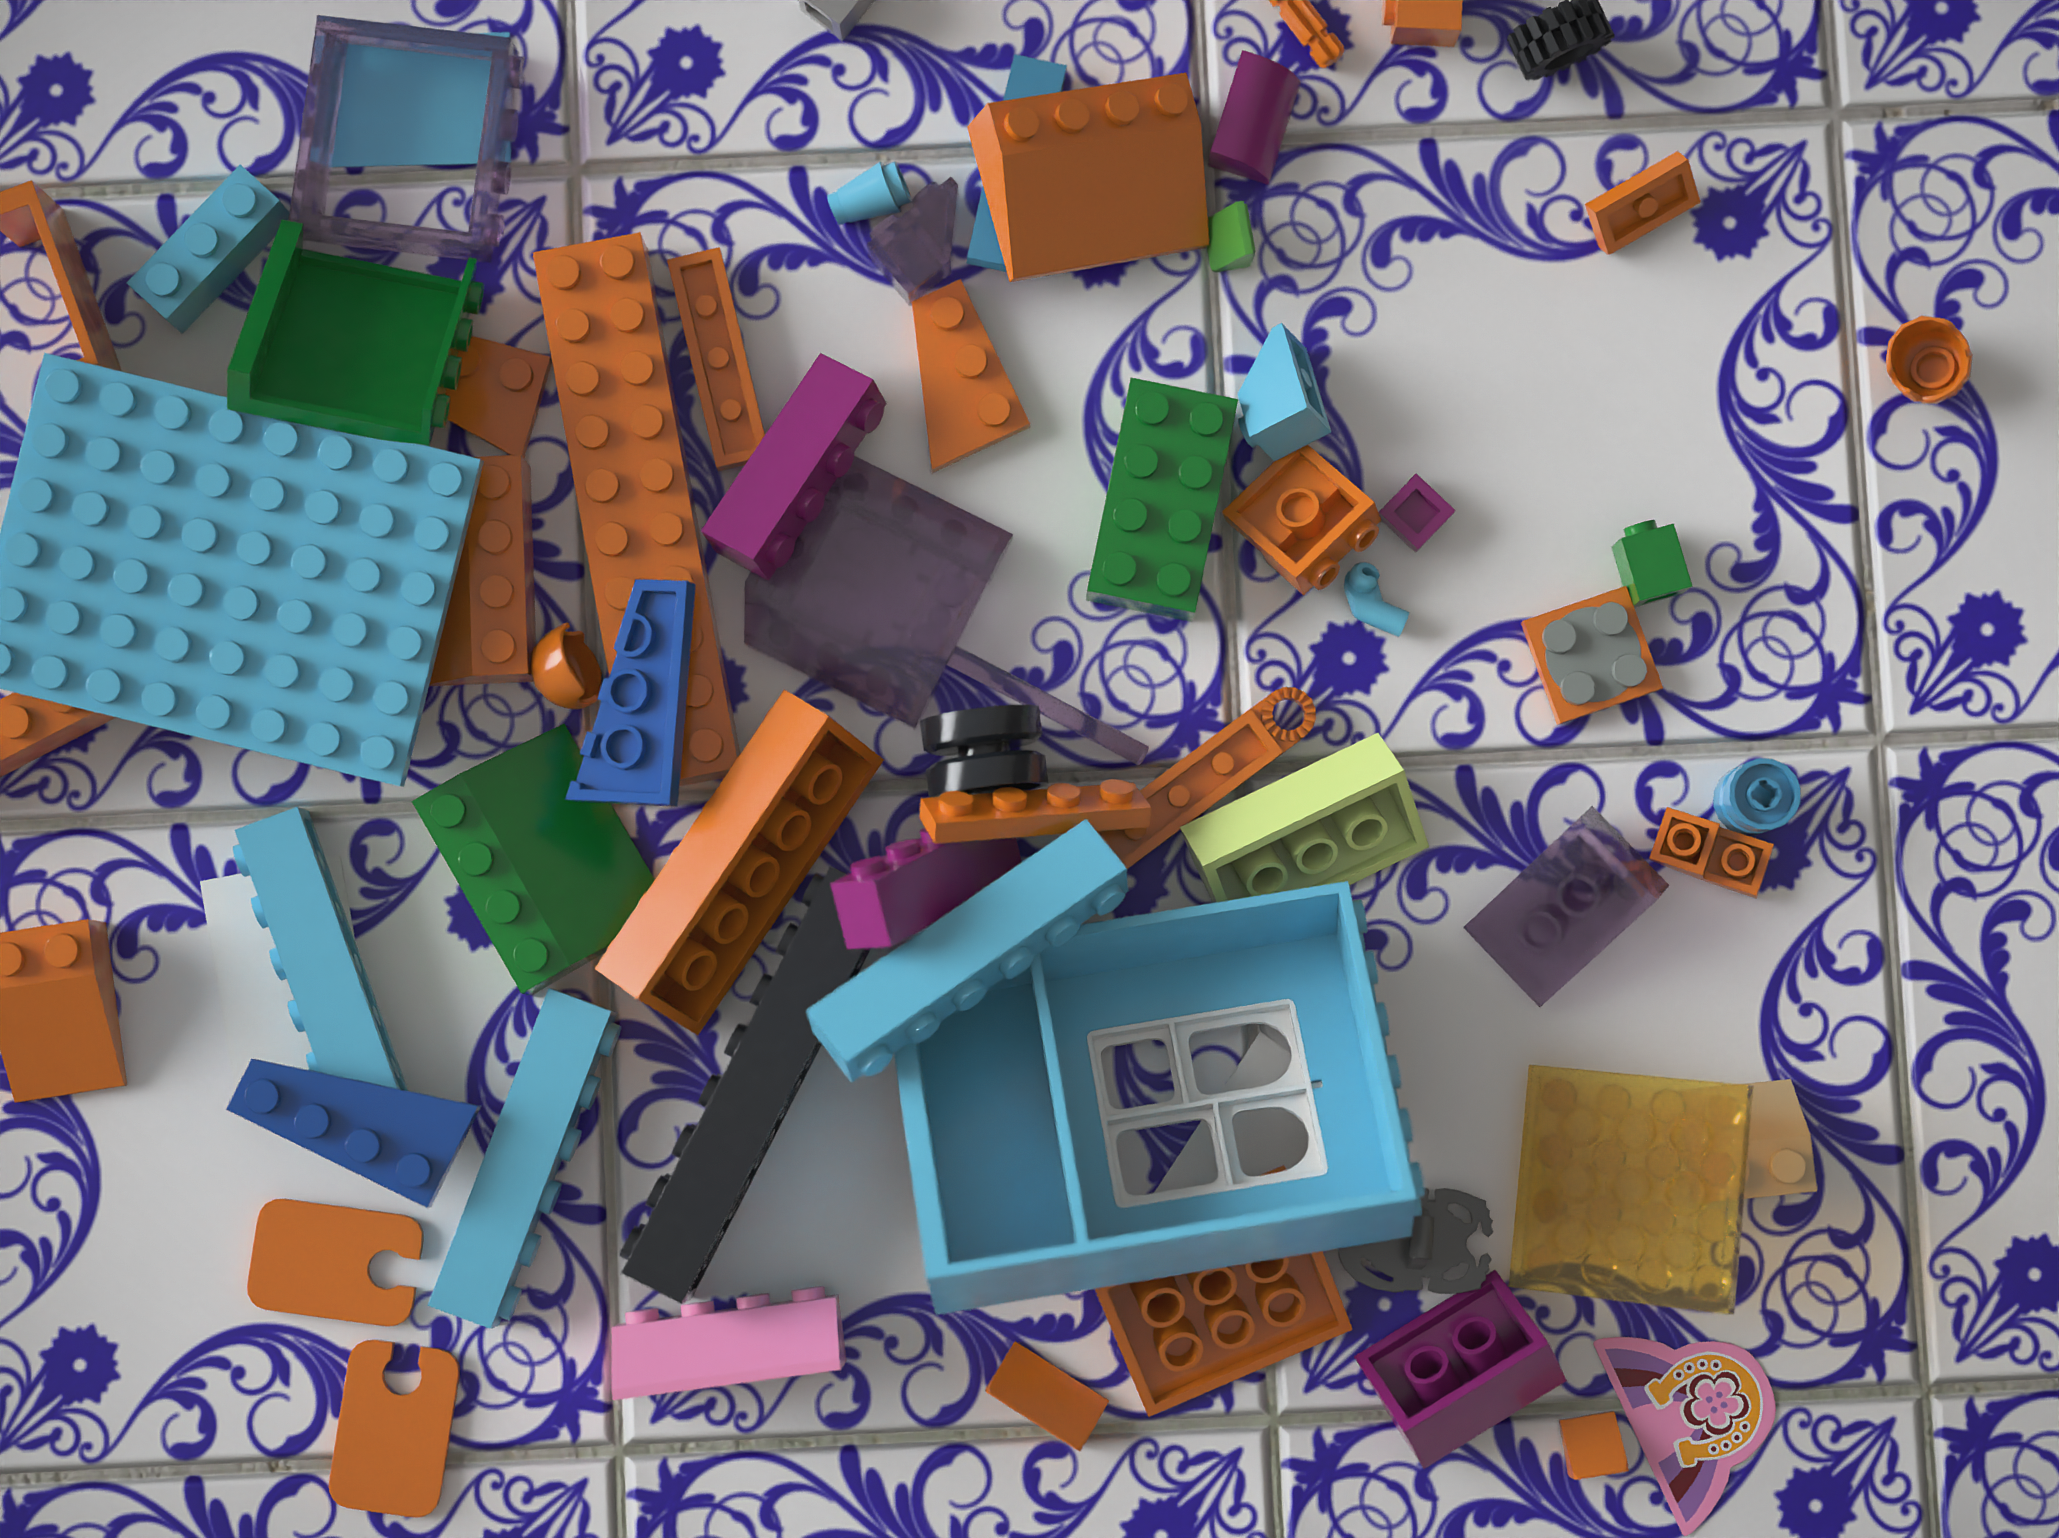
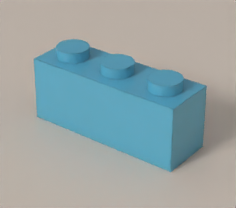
M239 165L131 277L127 284L183 334L275 238L281 220L291 221L294 217L276 196L242 165Z

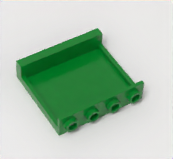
M282 219L227 368V410L379 440L430 447L435 427L444 429L447 423L451 397L445 395L446 390H456L459 383L462 357L457 356L458 351L468 352L473 320L468 319L469 314L479 315L484 283L476 281L477 259L469 257L462 281L306 250L303 249L304 224Z

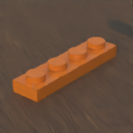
M717 247L667 259L716 468L719 472L744 466L765 436V431L721 249Z
M1110 779L1103 781L1101 785L1078 787L1067 783H1056L1050 785L1047 789L1037 790L1002 787L996 789L994 793L982 794L948 791L942 793L940 797L921 798L919 818L934 844L1064 834L1085 819L1096 831L1150 827L1151 806L1134 782L1129 783L1124 780Z

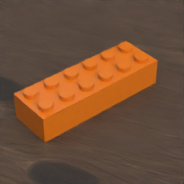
M784 689L773 707L765 715L764 720L748 744L737 756L733 766L712 797L705 803L701 813L680 844L673 850L659 875L648 891L641 897L637 907L616 938L610 943L606 953L595 969L639 1001L694 1034L699 1035L884 759L831 717Z

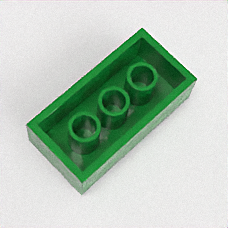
M1130 378L1087 587L1086 601L1189 622L1193 621L1238 399Z

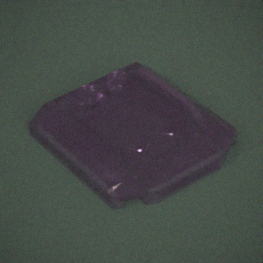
M854 456L850 469L844 476L836 479L826 494L820 514L815 520L806 524L796 539L794 551L787 563L782 567H778L769 581L750 571L745 581L744 643L747 647L916 730L987 585H990L1013 540V534Z

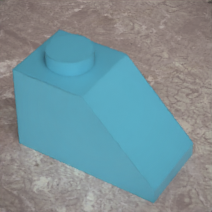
M1280 323L1271 329L1237 394L1243 417L1238 419V423L1245 440L1253 448L1259 446L1274 462L1331 433L1307 349L1283 323Z

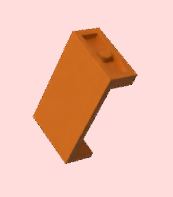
M32 180L1 191L0 232L18 247L42 240L84 356L76 361L122 372L63 208Z

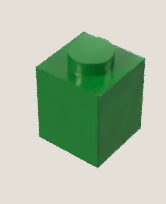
M1648 520L1623 529L1625 537L1620 538L1612 546V551L1623 587L1627 586L1634 608L1682 595L1692 587L1674 523L1657 528L1655 520Z

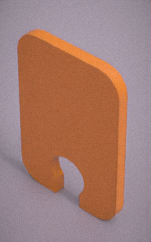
M274 1199L261 1208L257 1218L247 1281V1294L252 1303L265 1310L380 1326H396L406 1321L411 1315L417 1287L398 1285L387 1289L380 1287L373 1282L369 1266L373 1257L383 1250L397 1252L402 1258L420 1260L424 1242L423 1229L417 1220L403 1214L293 1199Z
M377 1339L365 1340L354 1347L348 1359L329 1477L330 1495L338 1505L350 1509L413 1518L426 1516L438 1506L442 1494L460 1378V1365L457 1358L447 1350L421 1346L418 1365L421 1369L420 1384L409 1394H399L393 1392L385 1381V1369L387 1364L393 1359L395 1342Z

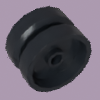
M1030 704L989 706L943 713L920 720L924 751L938 756L959 755L956 758L934 763L926 770L929 797H940L942 793L948 791H961L967 794L994 793L996 789L1002 787L1033 790L1049 784L1044 754L1033 750L1010 751L1012 748L1034 743L1042 736L1039 706Z

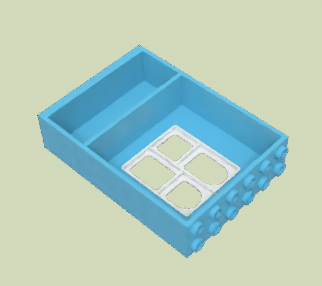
M1348 881L1081 924L1077 933L1065 944L1058 947L1050 945L1034 956L1033 962L1023 973L1012 979L1004 977L989 987L986 995L977 1005L966 1011L958 1009L940 1021L939 1028L928 1039L917 1044L910 1042L894 1053L926 1278L936 1315L1411 1237L1414 1216L1422 1215L1420 1197H1423L1425 1194L1423 1177L1419 1162L1409 1163L1410 1152L1408 1143L1413 1141V1135L1407 1108L1398 1109L1397 1089L1401 1088L1399 1066L1395 1054L1387 1055L1385 1036L1390 1034L1389 1022L1384 1002L1376 1003L1374 984H1378V972L1373 951H1365L1363 933H1367V922L1364 905L1361 899L1352 901ZM1248 1024H1265L1277 1029L1287 1039L1291 1048V1063L1287 1072L1276 1082L1265 1086L1205 1095L1198 1090L1189 1047V1039L1193 1034ZM1150 1040L1162 1041L1167 1047L1175 1090L1173 1098L1162 1103L1126 1109L1113 1108L1108 1100L1101 1055L1103 1051L1114 1046ZM1262 1109H1283L1294 1114L1304 1123L1309 1135V1147L1304 1158L1295 1167L1283 1172L1255 1177L1245 1175L1240 1166L1232 1124L1234 1117L1240 1113ZM1195 1120H1202L1209 1125L1219 1173L1215 1182L1139 1196L1129 1195L1125 1191L1116 1146L1117 1137L1121 1133Z

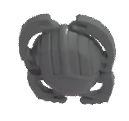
M1424 1188L1425 1194L1423 1197H1420L1422 1215L1414 1216L1411 1237L1338 1248L1340 1262L1354 1280L1371 1288L1389 1292L1422 1290V1277L1430 1278L1428 1291L1438 1294L1463 1293L1480 1289L1481 1283L1486 1280V1273L1490 1271L1489 1263L1492 1259L1488 1253L1482 1255L1477 1267L1475 1257L1467 1249L1466 1242L1468 1237L1477 1230L1479 1222H1481L1484 1235L1489 1237L1494 1232L1491 1228L1493 1220L1489 1217L1490 1210L1486 1207V1200L1462 1191L1442 1188L1435 1189V1202H1427L1430 1191L1428 1188ZM1456 1203L1465 1207L1470 1213L1472 1222L1464 1223L1462 1219L1455 1217L1447 1210L1448 1204ZM1362 1257L1371 1262V1265L1378 1271L1393 1277V1281L1383 1280L1368 1271L1360 1261ZM1461 1262L1469 1265L1466 1274L1462 1278L1456 1280L1443 1279V1273L1451 1267L1459 1266Z

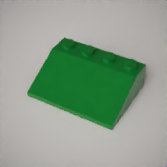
M566 724L553 728L482 762L411 801L521 994L530 996L604 954L637 907L641 897L648 891L655 880L612 804L565 800L571 780L576 782L584 758L580 754L581 750Z

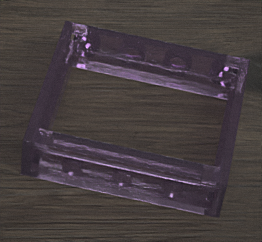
M317 15L288 221L304 224L303 241L468 260L471 257L476 258L477 261L491 263L493 247H499L500 235H504L503 215H498L500 194L507 195L511 183V163L505 162L507 141L515 142L518 131V110L512 109L514 89H522L525 79L522 73L524 57L519 56V52L511 37ZM348 44L491 61L468 232L325 215Z

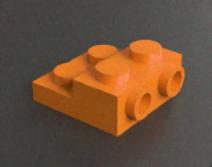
M1309 445L1273 462L1222 511L1226 522L1263 554L1266 562L1303 595L1313 586L1317 590H1322L1330 585L1339 573L1340 565L1338 562L1352 549L1356 552H1362L1367 549L1376 539L1379 533L1377 525L1382 521L1375 502Z

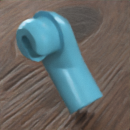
M1360 562L1354 565L1351 571L1346 574L1344 580V591L1353 616L1361 622L1399 637L1410 612L1383 601L1377 582L1380 574L1375 566L1367 562Z

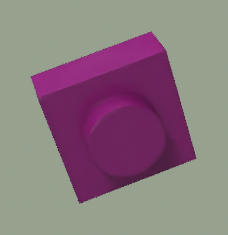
M1416 473L1379 511L1381 520L1416 553L1456 510Z

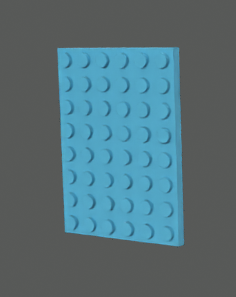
M44 353L0 531V689L404 787L484 461L425 445L379 440L227 410V397Z

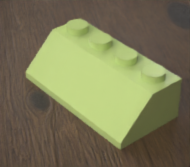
M1379 733L1369 736L1180 827L1194 865L1213 903L1348 881L1349 885L1429 847L1404 769Z

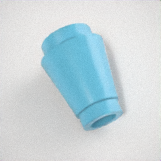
M880 161L837 189L836 192L827 195L830 208L839 225L901 212V206L912 202L905 179L895 161L885 166Z

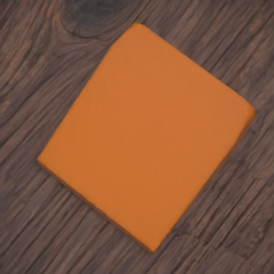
M1614 1411L1558 1420L1569 1477L1578 1480L1629 1471Z

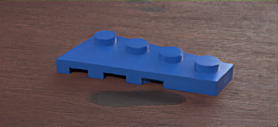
M635 579L614 645L617 654L609 679H603L597 698L601 700L592 733L588 731L586 733L580 754L584 755L576 782L571 780L565 800L589 803L678 807L696 584L682 580Z
M251 1059L226 1110L426 1208H431L481 1106L260 1059Z

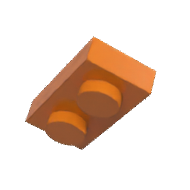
M1676 151L1585 204L1598 247L1607 255H1610L1696 206L1701 201L1689 160Z

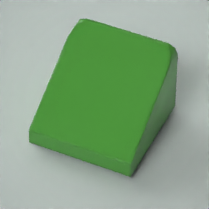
M1239 201L1208 217L1209 245L1207 246L1210 268L1213 272L1250 267L1253 262L1256 250L1247 204H1244V201Z

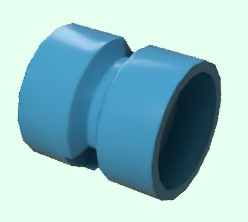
M1758 758L1729 770L1718 781L1714 790L1713 806L1718 819L1727 829L1744 835L1755 836L1783 826L1795 816L1801 801V788L1796 775L1787 765L1774 759Z

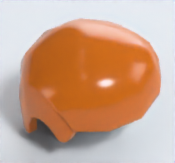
M1920 316L1902 324L1888 341L1886 367L1893 384L1904 396L1914 402L1919 401L1922 404H1938L1956 396L1971 377L1973 354L1968 341L1951 321L1945 318Z
M566 622L549 631L535 645L531 652L530 672L535 687L548 701L567 709H583L598 700L602 672L594 653L583 642L584 633L582 631L567 632L566 630L570 628L569 622Z

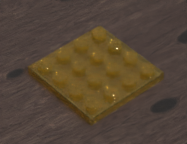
M1529 1065L1509 1287L1713 1313L1734 1314L1753 1086Z

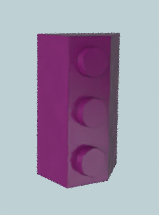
M1496 1270L1486 1275V1280L1481 1283L1480 1289L1454 1294L1354 1356L1393 1423L1423 1469L1567 1381L1549 1342Z

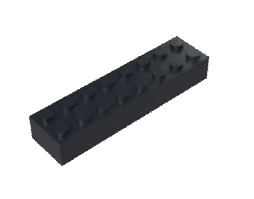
M832 866L829 867L825 876L816 873L808 885L801 903L809 908L800 926L790 923L785 930L776 949V953L783 956L782 961L774 976L764 973L750 999V1003L757 1006V1009L749 1025L739 1023L725 1047L724 1054L732 1057L723 1075H716L714 1073L711 1075L698 1100V1104L705 1107L698 1124H692L691 1126L687 1124L673 1148L672 1155L680 1158L671 1175L668 1173L665 1176L660 1175L645 1204L653 1209L646 1225L641 1223L639 1227L634 1226L620 1251L619 1256L627 1260L621 1272L622 1274L680 1304L693 1298L822 1046V1043L812 1031L806 1010L856 977L871 948L847 949L830 884L847 874Z

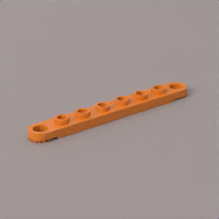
M1282 687L1273 691L1140 790L1151 806L1150 827L1096 832L1128 870L1179 832L1181 826L1195 820L1306 737L1316 720V707L1312 699L1304 691L1295 687ZM1291 700L1302 708L1304 718L1298 728L1287 731L1280 729L1276 725L1272 712L1274 706L1280 701Z

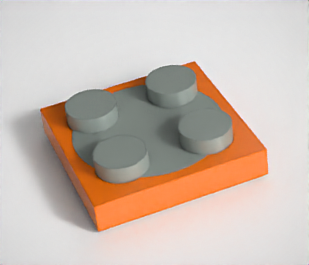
M1627 586L1521 622L1557 725L1663 689Z

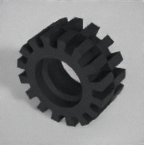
M1564 0L1552 9L1550 6L1542 10V14L1539 16H1532L1525 20L1526 24L1518 25L1514 32L1508 35L1507 41L1525 80L1529 81L1531 79L1539 80L1544 75L1545 78L1552 76L1558 70L1564 71L1576 62L1581 63L1587 59L1588 55L1596 54L1602 50L1601 47L1608 45L1615 35L1599 0H1571L1570 2L1569 0Z

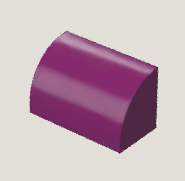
M1242 50L1210 151L1209 167L1269 185L1300 87V80L1293 72L1273 60Z

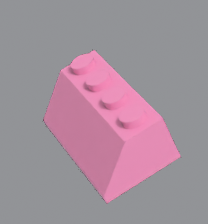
M815 1286L791 1290L792 1300L770 1303L769 1293L737 1297V1308L715 1310L714 1301H703L680 1305L681 1315L659 1318L658 1308L625 1312L626 1323H618L612 1327L613 1400L841 1370L847 1359L839 1295L826 1296L824 1286Z

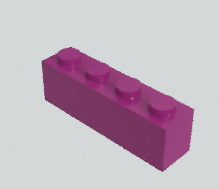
M822 353L818 355L701 529L702 534L716 553L768 581L778 567H782L787 563L794 551L796 539L806 524L815 520L820 514L826 494L836 479L844 476L850 469L854 460V452L866 434L873 432L881 422L884 407L887 403L872 378Z
M924 827L920 830L921 838L903 840L885 848L887 855L884 857H872L850 865L852 873L830 883L847 949L892 947L932 925L1022 863L1016 838L934 844Z

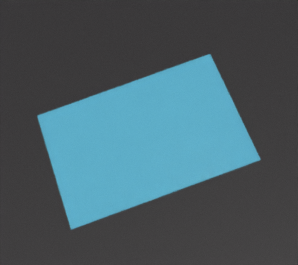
M510 32L316 37V168L511 163Z

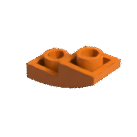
M1666 807L1649 860L1697 879L1757 899L1774 844L1722 828L1719 823Z

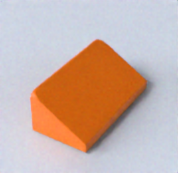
M1016 1341L1012 1344L985 1388L986 1393L1078 1451L1082 1450L1109 1402L1102 1395Z

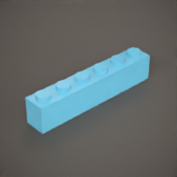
M295 807L235 829L239 842L238 845L233 846L236 863L244 877L251 876L258 895L251 898L255 917L261 928L269 927L276 946L269 950L273 968L281 981L288 980L294 1000L288 1001L291 1019L298 1032L306 1031L312 1048V1052L306 1054L309 1070L408 1091L309 811Z
M1087 819L1083 820L807 1009L813 1033L851 1083L862 1075L872 1076L877 1074L891 1062L894 1053L910 1042L917 1044L928 1039L937 1031L940 1021L956 1010L966 1011L977 1005L986 995L987 989L1002 978L1012 979L1023 973L1033 962V957L1050 945L1058 947L1065 944L1077 933L1079 925L1096 913L1098 915H1105L1114 910L1123 901L1125 893L1128 892L1127 868Z
M548 988L427 1306L489 1329L499 1326L502 1318L507 1320L512 1318L522 1292L521 1288L514 1286L521 1266L530 1267L541 1243L542 1236L534 1233L542 1212L551 1214L561 1190L562 1183L554 1181L561 1161L570 1162L573 1158L582 1131L574 1128L582 1107L590 1110L599 1091L601 1078L594 1076L601 1055L610 1057L618 1041L621 1026L614 1024L618 1012L559 990Z

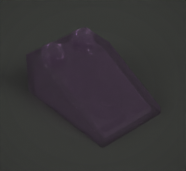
M1591 806L1463 928L1518 986L1541 1007L1654 904L1670 885Z

